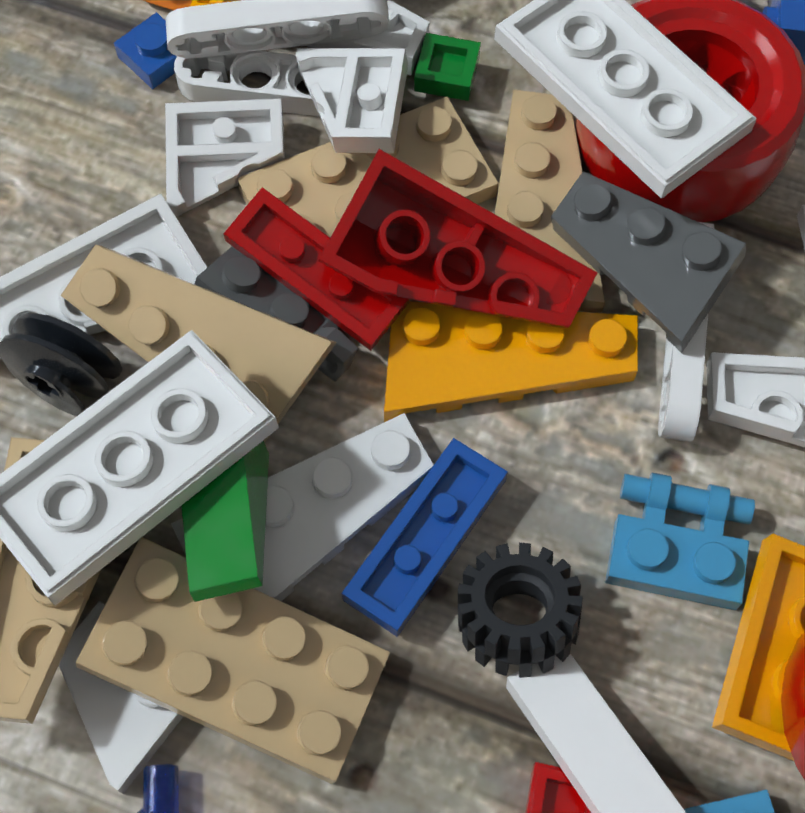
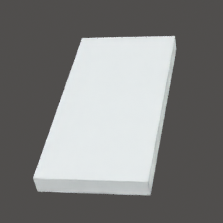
M533 0L496 25L494 40L660 198H663L749 134L757 118L625 0Z
M191 330L0 474V539L47 598L56 606L279 428L276 417Z

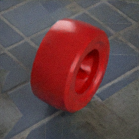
M642 0L632 4L631 6L757 119L749 134L663 198H660L576 118L577 140L584 164L591 175L697 222L704 223L721 220L744 210L761 197L771 186L787 163L797 143L805 117V65L799 50L786 32L769 17L738 0Z

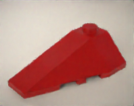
M378 149L318 262L376 293L561 328H569L598 273L381 149Z

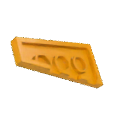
M409 301L407 307L391 325L384 422L403 413L406 415V413L436 409V413L460 410L463 404L498 399V403L522 400L524 394L553 390L556 394L632 382L638 371V315L577 312L569 328H561L440 304Z

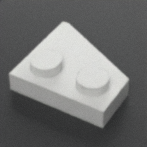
M297 48L295 55L300 73L335 153H377L378 149L386 153H394L408 69L406 49Z
M281 98L165 103L166 202L175 216H180L238 186V177L285 160Z
M99 601L73 632L59 667L109 784L124 794L184 716L76 667L75 662L105 606Z

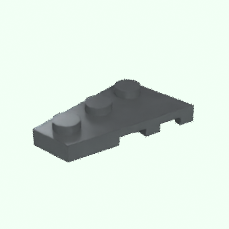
M586 172L581 173L551 216L553 230L600 275L606 274L627 295L628 302L642 316L647 314L666 332V339L681 353L745 258L746 243Z

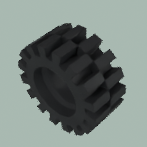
M519 542V554H510L507 543L496 546L495 560L484 551L476 557V569L469 564L463 572V584L459 583L457 593L459 632H462V643L467 652L475 648V661L483 667L488 664L491 658L496 659L495 673L507 676L509 664L519 665V678L531 677L533 663L538 662L544 674L554 669L555 656L564 662L570 655L571 644L576 645L579 636L583 596H580L581 584L578 576L570 578L571 566L564 559H561L556 565H552L553 551L542 547L539 556L535 557L531 555L530 543ZM523 594L543 603L546 613L541 620L535 623L515 625L499 619L493 611V606L502 597Z

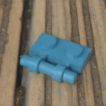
M653 472L649 478L624 474L620 499L643 503L642 519L618 514L614 524L605 583L736 611L743 600L749 540L724 536L725 520L750 525L754 515L755 500L730 495V488L709 484L707 490L675 484L672 483L671 476ZM666 509L701 515L699 530L664 523Z

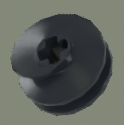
M31 312L19 315L12 325L13 334L5 335L0 342V357L8 370L41 399L57 409L74 416H78L86 409L72 390L88 397L101 399L110 390L104 378L115 379L120 376L123 370L119 359L94 337L70 323L49 315Z

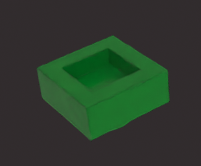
M426 33L414 76V91L469 101L480 58L481 42Z

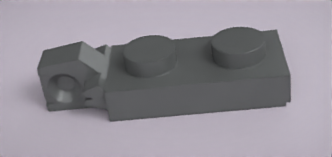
M233 246L196 277L195 285L209 289L238 303L337 342L318 368L334 382L350 368L358 347L339 331L340 327Z

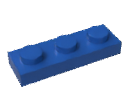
M453 438L342 591V600L398 637L506 482L508 471Z

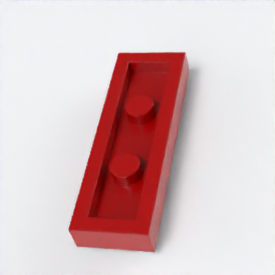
M263 187L223 233L227 243L244 256L255 261L260 268L293 293L303 298L305 302L370 351H372L409 304L408 298L373 292L318 262L330 237Z

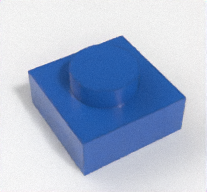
M157 12L114 42L118 58L152 90L175 74L174 62L177 56L173 55L167 48L166 20Z

